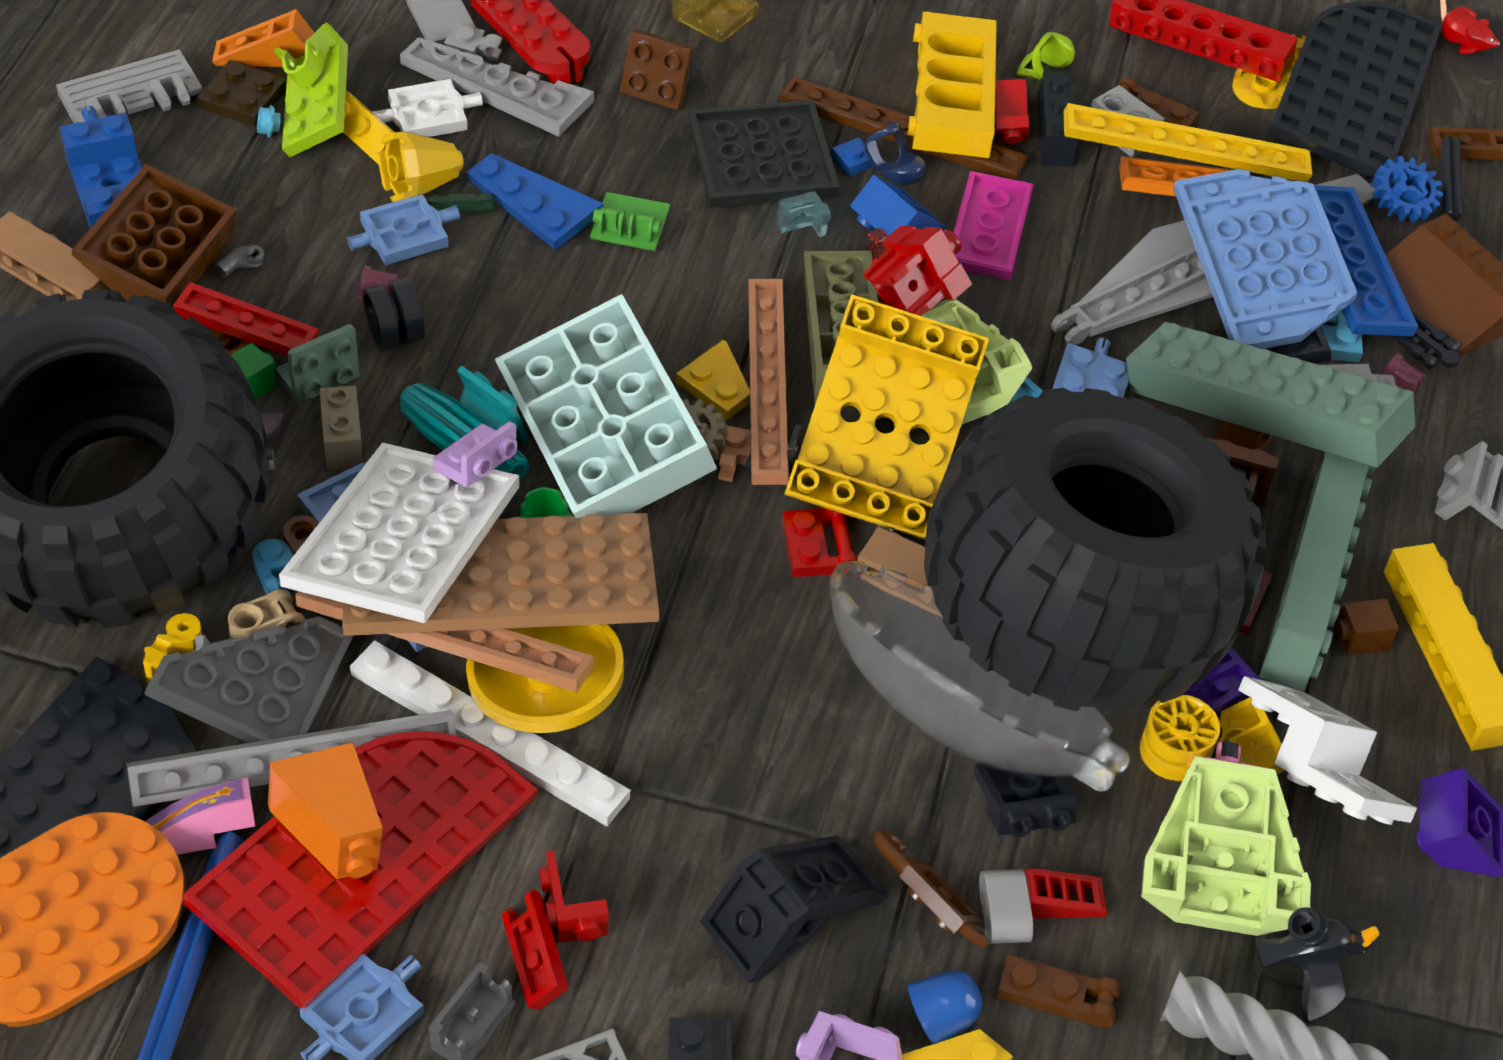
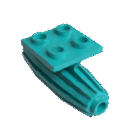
M463 366L457 370L464 385L460 401L424 383L410 385L401 394V412L428 441L442 451L482 423L494 430H498L506 423L512 422L516 425V438L524 444L529 439L524 427L525 420L516 409L517 401L507 391L501 390L498 392L495 390L490 381L478 371L473 374ZM516 449V453L510 459L505 460L494 469L519 475L520 483L527 473L529 461Z

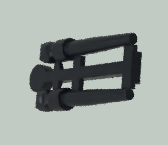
M1412 311V314L1418 326L1424 332L1418 328L1413 335L1415 338L1412 341L1406 336L1390 335L1410 351V355L1417 361H1423V365L1429 370L1437 365V358L1433 354L1441 357V363L1445 367L1454 368L1459 364L1460 355L1456 352L1459 350V343L1453 338L1449 339L1450 336L1442 329L1438 330L1414 311ZM1422 342V343H1423L1424 345H1426L1430 350L1427 351V350L1424 349L1421 345H1418V344H1420V343Z

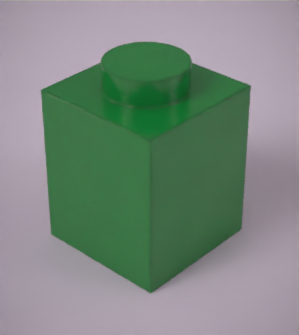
M250 343L231 354L246 376L255 399L277 387L275 376L277 366L269 353H263L253 343Z

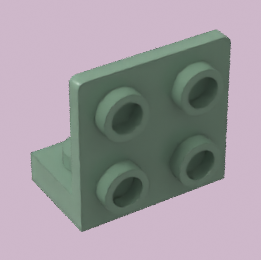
M351 324L288 351L289 362L277 367L276 378L296 404L320 395V388L337 387L360 377L356 331Z

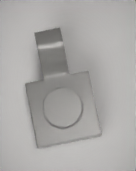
M457 22L454 23L444 42L445 46L458 49L461 52L478 54L492 61H498L502 53V49H499L502 37L495 34H489L484 37L485 30Z

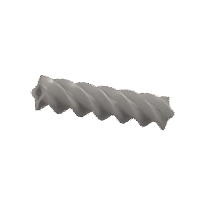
M1179 971L1160 1022L1169 1021L1173 1028L1184 1036L1190 1038L1209 1037L1213 1044L1221 1051L1231 1055L1250 1054L1253 1060H1389L1384 1053L1373 1046L1362 1043L1349 1044L1336 1031L1321 1026L1307 1027L1300 1018L1288 1011L1279 1009L1266 1010L1260 1002L1249 995L1225 993L1212 980L1199 976L1185 977L1181 971Z

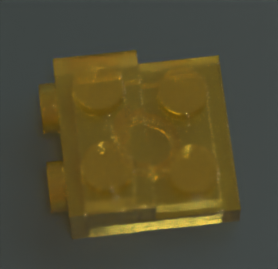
M672 0L674 19L720 43H723L758 14L759 3L753 0Z

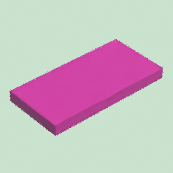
M970 171L954 228V233L962 243V249L955 254V257L965 271L1005 280L1011 279L1034 184Z

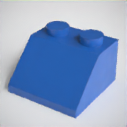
M874 174L850 205L859 214L856 219L863 226L871 231L875 228L881 233L878 237L880 241L885 240L899 226H915L917 229H924L925 227L941 228L943 231L947 228L906 191Z

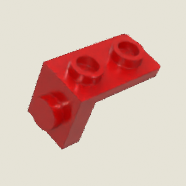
M1026 80L995 81L997 143L1029 141Z
M554 850L546 851V866L539 867V878L542 892H550L551 902L545 903V910L550 926L556 927L558 943L573 940L588 942L600 936H607L609 912L606 899L564 905Z

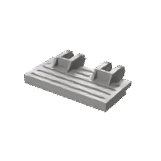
M180 49L56 84L58 96L73 123L85 121L81 112L85 106H87L89 114V106L95 107L98 118L111 114L126 113V111L128 114L149 109L155 107V101L158 102L163 111L171 109L169 97L176 95L182 105L190 104L189 95L193 96L203 91V87Z

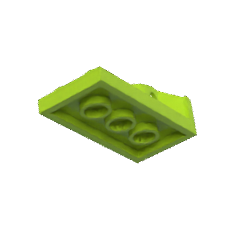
M325 23L306 40L305 55L294 59L287 50H282L279 47L273 50L282 60L283 69L287 73L282 150L289 157L344 132L348 45L329 23Z

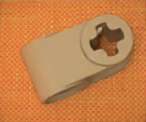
M285 589L274 590L263 597L233 607L228 615L230 639L252 637L255 632L284 626V628L287 626L292 627L303 624L306 619L303 614L295 610L292 605L293 598L289 591Z

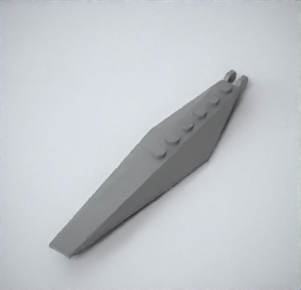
M1359 174L1317 184L1320 186L1354 187L1362 206L1376 199L1372 197L1375 188L1371 187ZM1185 220L1152 229L1078 303L1071 305L1070 309L1057 315L1050 324L1051 329L1055 333H1059L1069 329L1076 322L1078 325L1070 329L1064 337L1066 343L1076 345L1082 343L1088 335L1091 337L1213 297L1205 273L1197 265L1199 257Z

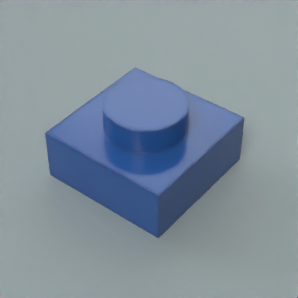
M860 138L832 148L831 158L848 177L874 167L867 157L865 144Z

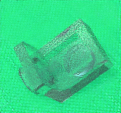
M815 191L779 200L776 225L781 233L812 225L819 237L826 235L827 224L831 220V214L828 205L822 203Z

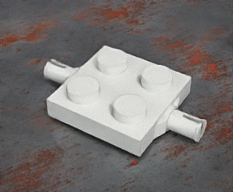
M451 79L390 89L388 90V99L391 109L372 112L384 123L394 122L401 132L405 131L425 137H432L468 130L464 109L482 106L483 102L480 92L461 96L454 89Z

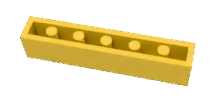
M1434 543L1393 549L1384 569V574L1471 751L1503 746V674L1500 673L1493 659L1490 646L1485 644L1478 630L1475 617L1469 613L1463 601L1460 588L1454 584L1448 572L1446 560L1440 556Z

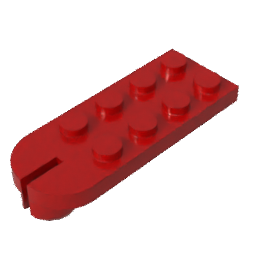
M471 0V6L534 70L546 74L550 83L555 84L559 80L571 84L570 73L573 74V79L576 83L582 80L584 66L591 59L590 42L549 0Z

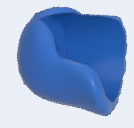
M952 970L936 974L921 981L908 983L907 990L915 1013L927 1037L934 1044L948 1040L964 1031L981 1014L983 1005L982 995L974 979L966 972Z

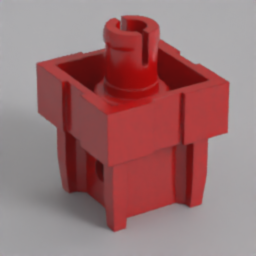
M899 226L882 241L886 251L863 273L865 280H869L873 284L884 305L918 316H922L931 310L940 300L954 301L972 285L963 266L955 257V254L962 249L960 239L951 230L943 231L941 228L925 227L924 229H917L915 226Z

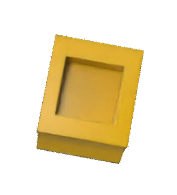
M182 613L171 617L166 625L167 634H158L155 642L151 646L144 648L145 658L143 664L147 684L152 679L163 656L176 652L182 655L196 650L195 637L202 635L200 621L196 616Z

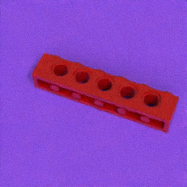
M1113 0L1111 5L1109 27L1227 66L1240 68L1243 71L1279 83L1294 61L1298 37L1185 0Z

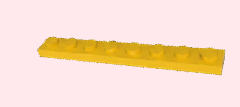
M1068 103L1064 109V136L1227 168L1242 169L1295 181L1308 182L1312 176L1310 150L1071 103Z

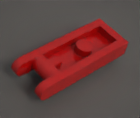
M532 889L524 896L528 910L519 916L514 908L509 907L502 912V919L527 1007L541 1010L569 989L542 897L538 891Z

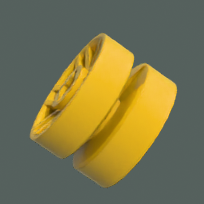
M1182 695L1165 703L1157 701L1149 713L1140 741V754L1144 763L1160 777L1172 781H1183L1195 756L1203 758L1212 757L1220 734L1219 719L1209 705L1189 695Z

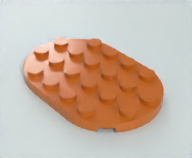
M113 812L90 813L67 820L0 858V1024H7L8 1027H21L52 1019L142 966L168 943L178 927L177 921L183 906L182 895L186 892V881L181 862L174 848L160 831L147 822L130 815Z

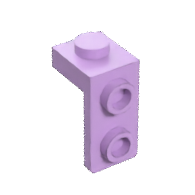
M821 1011L818 1012L809 1032H804L801 1035L796 1048V1056L799 1060H830L836 1047L876 1060H902L899 1037L883 1027L871 1028L856 1023L845 1015H831Z

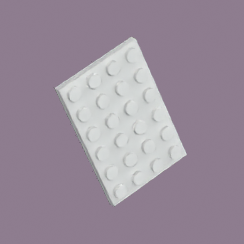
M382 443L279 574L280 586L426 623L518 490L519 475L493 469L485 477L480 478L466 488L433 470V457L436 455Z

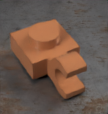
M726 425L728 437L724 439L727 447L726 449H717L719 454L718 460H720L719 466L721 467L718 479L732 482L737 464L745 465L747 458H749L751 430Z

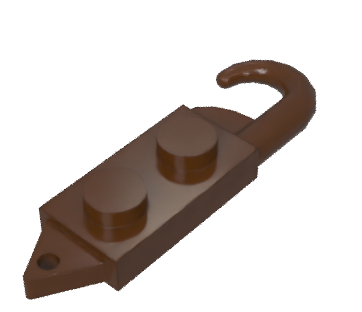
M885 829L875 831L873 835L875 847L900 874L899 877L909 886L907 891L911 897L917 902L927 905L936 914L935 921L945 931L954 934L961 933L981 949H984L990 941L980 925L982 919L928 864H921L919 861L905 856L901 851H905L907 846L899 837Z

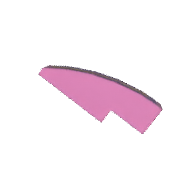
M248 778L222 783L196 792L169 805L145 822L152 825L166 837L177 855L216 848L215 833L255 826Z

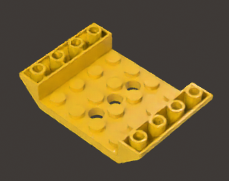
M851 294L840 326L838 339L784 495L925 540L927 520L950 462L989 338ZM853 406L858 409L861 417L856 422H847L841 417V410L844 407ZM882 417L890 418L894 422L895 429L888 434L881 433L876 429L875 421ZM916 428L924 429L929 435V441L923 445L915 444L910 439V431Z

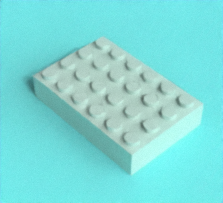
M622 294L495 359L576 519L588 514L612 515L633 513L717 469L707 444Z

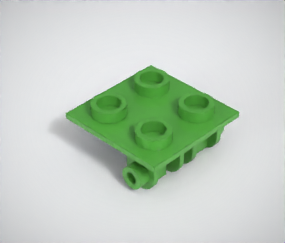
M606 192L602 202L604 207L601 210H594L593 222L595 224L590 239L656 251L671 204Z

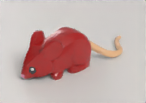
M1440 0L1442 36L1450 43L1462 45L1459 48L1460 54H1471L1476 51L1499 46V40L1495 37L1492 30L1487 27L1489 25L1487 19L1477 20V14L1463 6L1447 13L1446 0Z

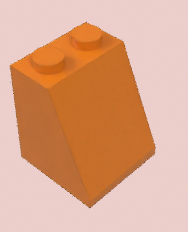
M353 742L270 762L268 793L270 812L336 879L345 877L360 878L366 876L372 870L378 869L383 827Z

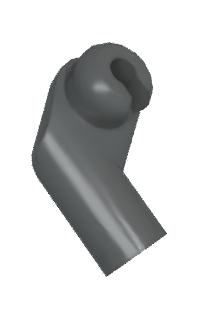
M258 245L237 246L213 265V269L222 279H225L236 269H255L264 262L265 251Z

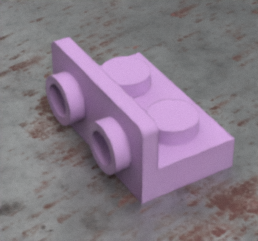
M508 422L498 430H494L482 423L433 457V470L468 488L516 453V425Z

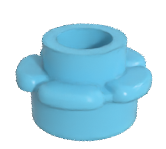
M273 106L269 108L260 107L257 119V133L267 134V138H270L273 132L278 133L280 113H276Z

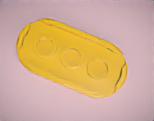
M1303 35L1302 39L1298 38L1294 61L1280 83L1243 71L1240 68L1236 69L1232 84L1236 96L1244 103L1253 107L1276 109L1306 36Z

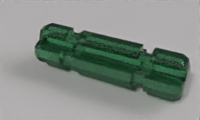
M490 193L478 194V196H473V194H447V197L430 195L427 199L428 204L437 211L453 207L454 205L457 206L459 213H474V210H479V213L493 211V197Z

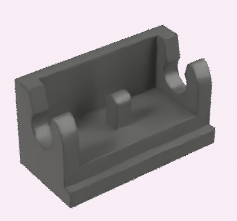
M479 962L430 1024L431 1050L447 1060H475L516 1006V1001L512 999V986L509 981L504 979L500 985L496 984L491 978L490 967Z

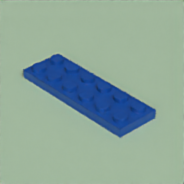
M1314 185L1357 291L1355 301L1342 310L1352 334L1413 336L1418 329V324L1355 188Z

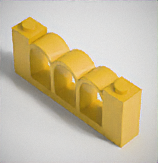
M923 11L921 24L915 23L913 42H918L919 57L917 67L919 74L916 86L917 104L915 115L909 117L907 135L913 136L912 149L989 158L995 121L996 20Z

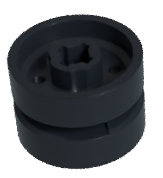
M408 278L389 282L387 290L382 284L363 289L362 299L367 323L379 350L398 346L400 338L405 344L424 339L425 327L421 307L415 289Z

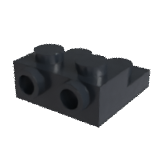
M1051 752L975 764V778L987 799V814L999 836L1010 834L1015 837H1024L1031 830L1043 828L1061 831L1070 824L1076 823L1077 795Z

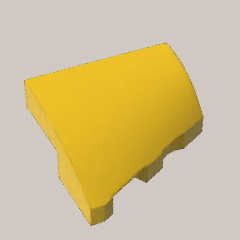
M1251 697L1221 711L1220 727L1222 729V736L1217 744L1220 742L1239 744L1241 746L1240 763L1275 769L1276 774L1285 771L1274 764L1282 743L1266 711L1251 704Z

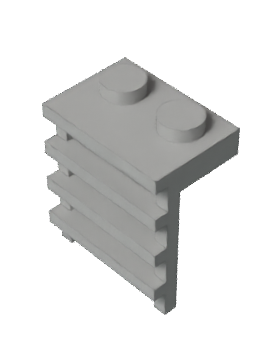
M1481 441L1460 456L1454 455L1444 467L1445 476L1442 486L1437 492L1439 498L1434 513L1446 521L1466 507L1472 506L1503 530V480L1495 511L1491 508L1499 474L1503 476V456L1499 453L1495 456L1491 455L1486 451L1488 445L1484 441Z

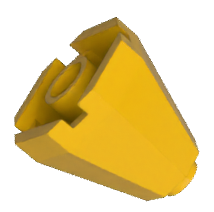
M405 131L390 133L381 138L380 144L386 143V149L379 151L378 154L380 175L385 191L392 189L395 193L394 196L390 197L392 202L425 194L457 178L460 170L463 168L462 153L457 150L453 143Z

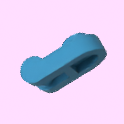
M267 539L258 543L252 553L253 561L266 595L274 590H289V588L280 586L279 577L281 571L293 557L289 546L278 539Z

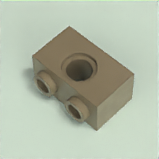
M356 385L320 388L327 471L348 470L363 463Z

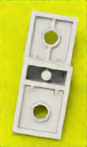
M1243 677L1239 691L1252 698L1251 704L1267 712H1273V710L1278 712L1277 719L1290 725L1274 763L1288 772L1287 778L1302 786H1313L1316 788L1314 793L1316 796L1332 803H1342L1344 805L1343 811L1355 818L1366 820L1369 815L1373 819L1392 825L1394 820L1411 823L1417 809L1416 807L1359 776L1377 734L1376 731L1303 691L1278 683Z

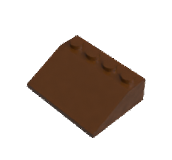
M145 164L72 249V256L112 291H119L126 301L134 294L143 298L148 296L169 303L173 307V304L190 282L196 284L234 236L237 209Z
M1447 214L1421 225L1385 254L1410 309L1438 330L1442 329L1450 336L1449 339H1455L1459 343V350L1456 352L1460 356L1503 336V264Z

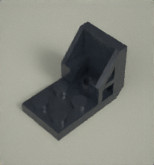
M836 835L757 850L738 865L700 920V923L747 982L751 983L761 980L809 942L828 916L880 905L888 893L842 839Z

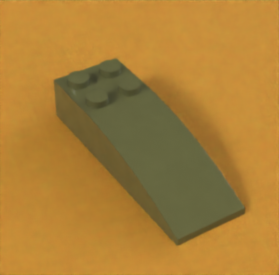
M804 251L808 337L815 403L838 339L840 326L851 294L878 302L876 289L863 276V273L873 263L871 251Z

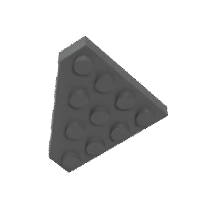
M318 616L306 619L303 624L284 628V626L255 632L252 637L233 641L231 638L204 645L198 651L182 655L179 652L163 656L144 695L248 743L306 734L353 635L343 636V627Z

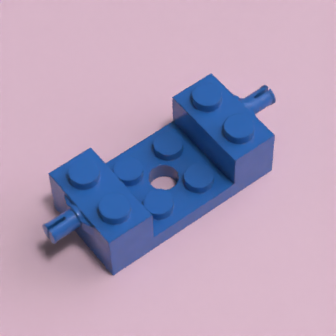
M85 106L81 111L84 122H76L60 126L59 128L65 157L89 228H91L142 169L137 155L134 134L126 113L98 118L95 107L89 106V114L87 106Z

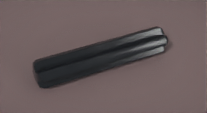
M1446 136L1441 143L1443 215L1447 214L1454 221H1458L1463 215L1460 139L1457 136Z

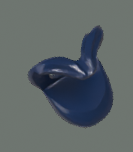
M891 121L888 128L873 133L866 140L865 149L870 163L888 179L903 185L913 184L921 180L926 169V162L921 156L908 152L906 137L899 121ZM893 133L898 144L899 156L894 162L887 163L879 154L876 139Z

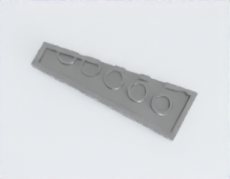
M420 37L400 54V63L437 81L451 79L454 89L467 95L480 92L482 102L558 137L594 102V92L559 80L555 84L540 80L539 74L530 71L523 75L511 71L510 65L504 63L491 65L483 62L481 56L461 52L458 49Z

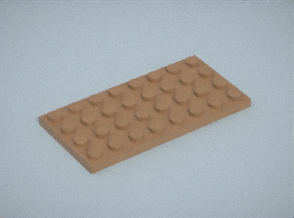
M624 513L612 515L588 514L577 519L575 516L497 519L426 623L343 603V636L659 622V605L647 513Z

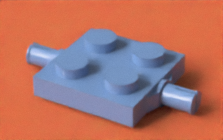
M423 194L359 212L360 222L366 232L347 237V242L351 251L370 245L377 250L385 265L449 247L448 236L442 224L459 220V210L454 205L453 207L437 211L428 204Z
M1104 338L1097 339L1094 351L1067 343L1052 389L1064 387L1072 392H1083L1085 388L1109 391L1112 395L1124 397L1129 381L1127 363L1107 356L1111 346L1108 339H1106L1103 348Z
M365 954L361 955L305 1009L303 1007L299 1009L301 1019L311 1026L319 1036L307 1049L301 1052L302 1058L304 1060H321L329 1051L333 1050L336 1053L342 1054L348 1060H374L424 1014L423 1004L408 992L404 984L416 972L421 970L420 963L416 959L414 960L413 956L409 955L398 967L390 971L376 965Z

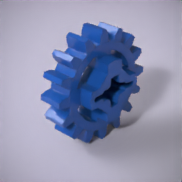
M1398 156L1395 162L1388 159L1375 173V178L1371 183V187L1375 188L1372 197L1381 199L1378 208L1387 207L1389 209L1387 216L1391 217L1395 213L1399 215V222H1403L1406 217H1409L1412 223H1416L1419 218L1424 221L1427 220L1429 215L1433 214L1440 205L1439 201L1443 197V193L1438 190L1442 186V182L1433 180L1436 172H1427L1425 170L1427 166L1425 162L1418 166L1415 164V158L1411 157L1408 162H1405L1402 156Z

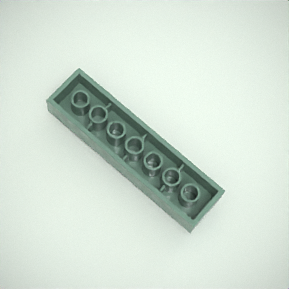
M1164 322L1126 358L1130 392L1377 468L1415 428L1414 392L1331 369L1327 366L1306 362L1295 357L1271 352L1267 349L1239 343L1235 340L1179 326L1175 323Z
M1324 451L1314 479L1259 678L1303 692L1310 677L1317 679L1323 662V657L1318 656L1319 652L1327 654L1333 632L1327 630V626L1334 627L1340 605L1334 604V599L1341 600L1347 579L1340 576L1341 574L1347 575L1353 558V553L1347 552V549H1354L1360 528L1353 525L1360 524L1366 503L1360 501L1366 500L1372 483V479L1367 478L1366 475L1372 476L1375 467Z

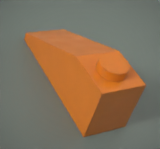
M295 9L216 41L212 62L215 66H225L229 60L250 67H283L282 60L273 50L279 47L282 50H287L294 59L305 55V42L314 34V31L298 10Z

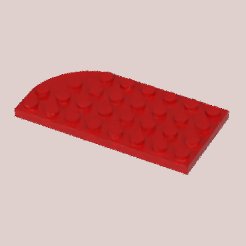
M415 731L376 738L361 744L355 750L383 827L378 869L372 870L369 874L360 878L345 877L336 879L274 816L182 895V903L300 1009L302 1007L305 1009L361 955H367L537 798L538 789L494 752L483 745L462 737L439 732Z

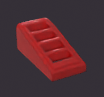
M1023 869L1028 888L1032 919L1106 917L1107 909L1101 877L1044 869ZM1060 890L1061 899L1055 898L1054 891ZM1069 890L1076 891L1077 901L1070 900ZM1084 890H1092L1094 903L1086 902ZM1039 891H1045L1046 897L1039 896Z

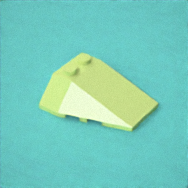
M955 299L954 301L943 300L938 302L931 310L923 314L922 317L989 338L962 424L989 415L997 409L1008 405L1031 371L1032 365L1019 342L1013 338L1008 340L1002 336L999 328L993 324L988 326L982 322L977 313Z
M1195 756L1144 859L1141 897L1174 922L1255 936L1288 929V921L1294 911L1303 907L1310 908L1311 883L1308 873H1304L1298 854L1300 850L1297 838H1293L1287 819L1289 812L1275 769Z

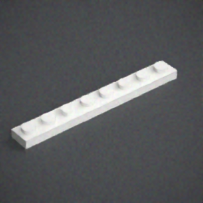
M375 640L350 665L353 677L418 715L452 710L455 716L458 737L471 740L488 748L524 778L605 826L610 824L630 799V789L534 733L514 730L493 721L479 709L471 696Z

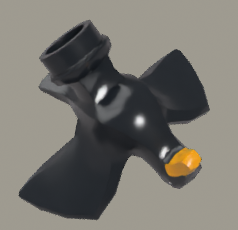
M1303 907L1294 911L1289 918L1288 930L1291 934L1281 939H1255V949L1263 968L1284 962L1301 965L1305 971L1301 998L1302 1016L1309 1023L1325 1017L1346 998L1345 978L1340 965V956L1343 953L1353 955L1366 953L1374 940L1379 936L1376 926L1356 932L1339 919L1325 918L1321 912L1309 907Z

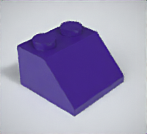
M1464 768L1420 780V797L1417 800L1420 813V830L1417 832V841L1420 849L1427 853L1440 867L1494 877L1503 876V808Z

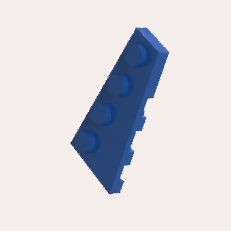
M492 153L467 171L468 180L554 250H557L593 222L595 209L601 210L604 207L602 202Z

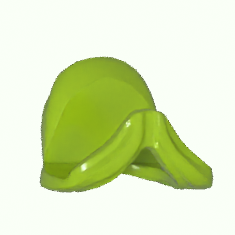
M1047 32L1035 49L1019 65L1016 75L1020 78L1040 80L1044 72L1041 61L1057 68L1069 66L1075 56L1072 41L1062 34ZM1032 60L1033 69L1025 68V66Z

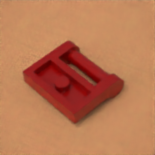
M827 508L783 511L782 524L793 578L848 574L856 571L858 555L852 549L847 525L849 515ZM833 525L838 556L829 557L823 526Z

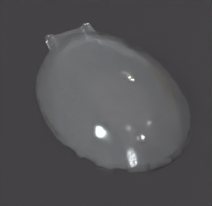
M847 561L836 566L830 577L829 588L833 619L841 641L857 668L873 689L898 714L918 730L956 753L990 767L1023 775L1076 777L1098 791L1108 790L1114 784L1115 774L1127 768L1130 761L1129 754L1125 749L1108 739L1113 728L1095 708L1081 706L1077 712L1056 707L1053 705L1052 700L1034 693L1028 697L1007 686L1009 681L995 671L986 672L969 657L970 648L964 641L954 640L943 624V616L934 603L931 586L926 584L924 590L921 591L905 584L908 578L906 574L884 566L881 567L878 574L866 571L868 565L865 562Z

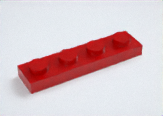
M191 282L173 304L174 310L181 318L188 319L192 316L203 326L288 356L290 349L319 337L318 328Z

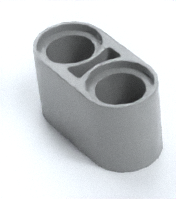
M1024 870L981 871L979 876V893L985 933L990 941L989 944L1031 942L1033 937V919Z

